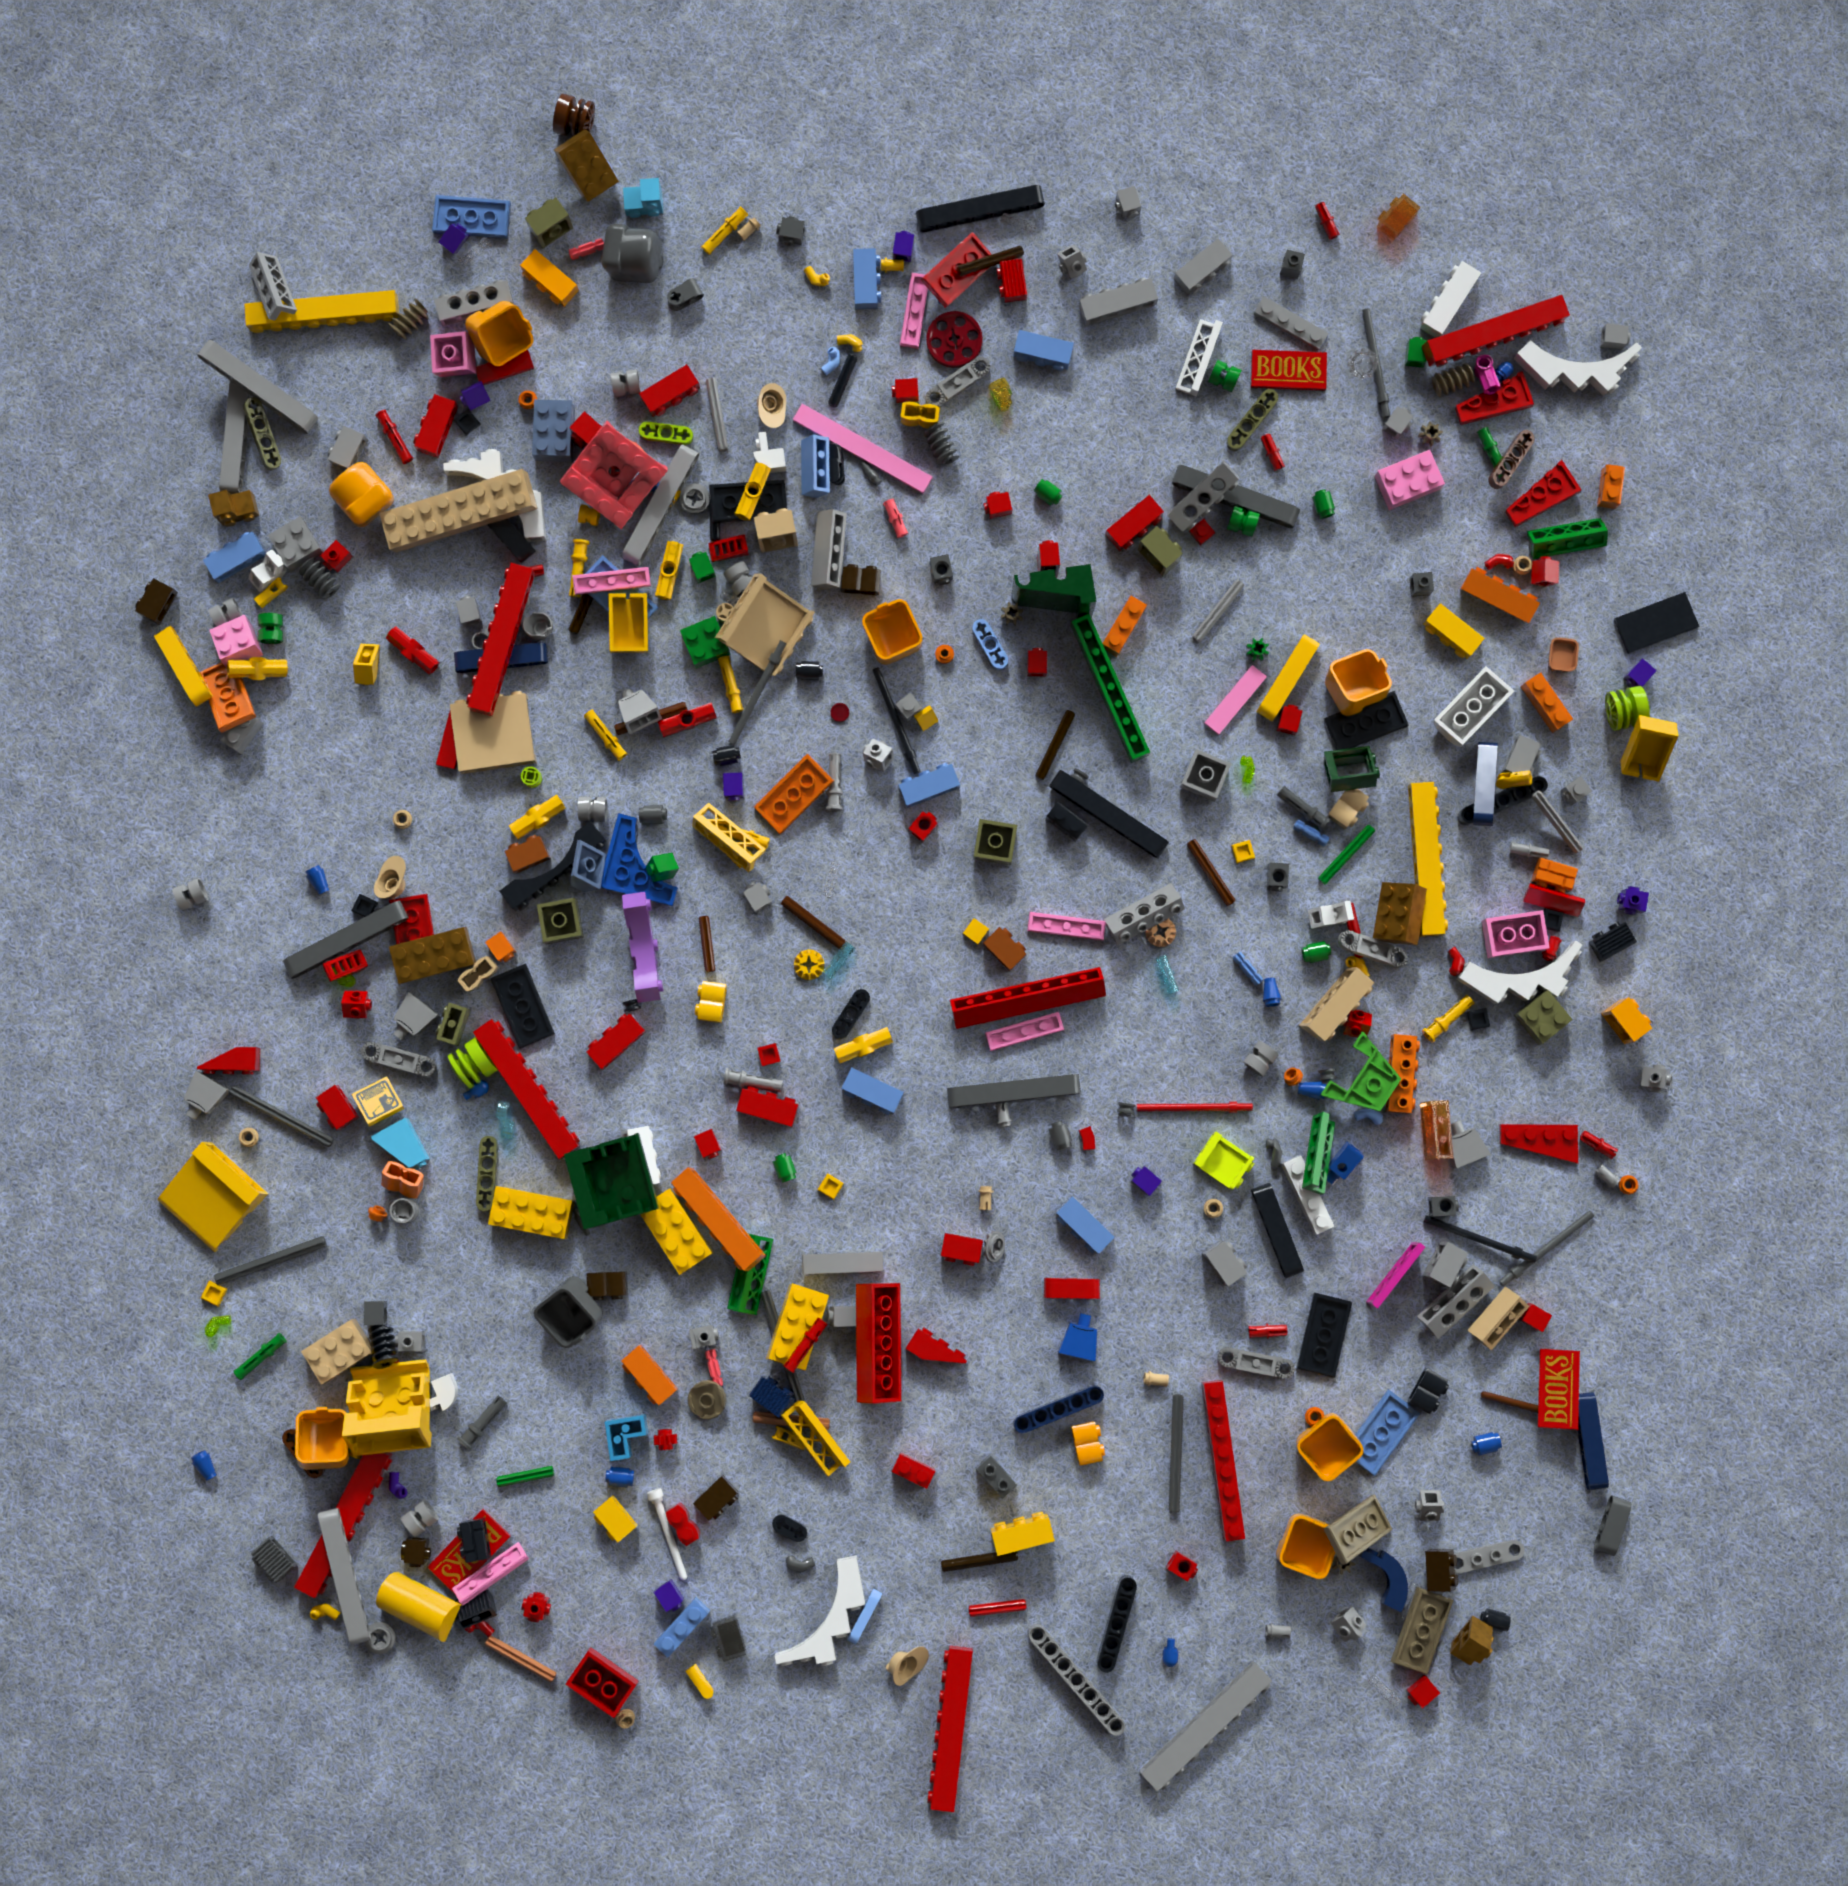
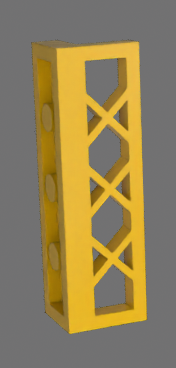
M710 803L693 816L692 827L748 873L754 868L755 861L766 850ZM709 810L715 815V819H706L703 815ZM718 824H726L729 826V831H721L718 828ZM732 835H740L743 838V842L733 841ZM746 847H754L758 852L752 856L746 851Z
M798 1400L781 1415L826 1476L829 1477L839 1466L846 1467L850 1463L849 1459L805 1401ZM795 1410L799 1414V1423H793L788 1417ZM802 1426L810 1428V1438L802 1436ZM814 1441H819L822 1444L821 1453L814 1452ZM825 1456L831 1457L835 1462L829 1469L824 1465Z

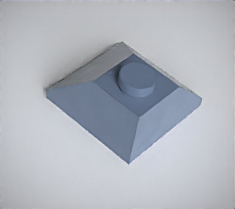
M577 840L570 885L582 892L600 890L606 853L581 840Z

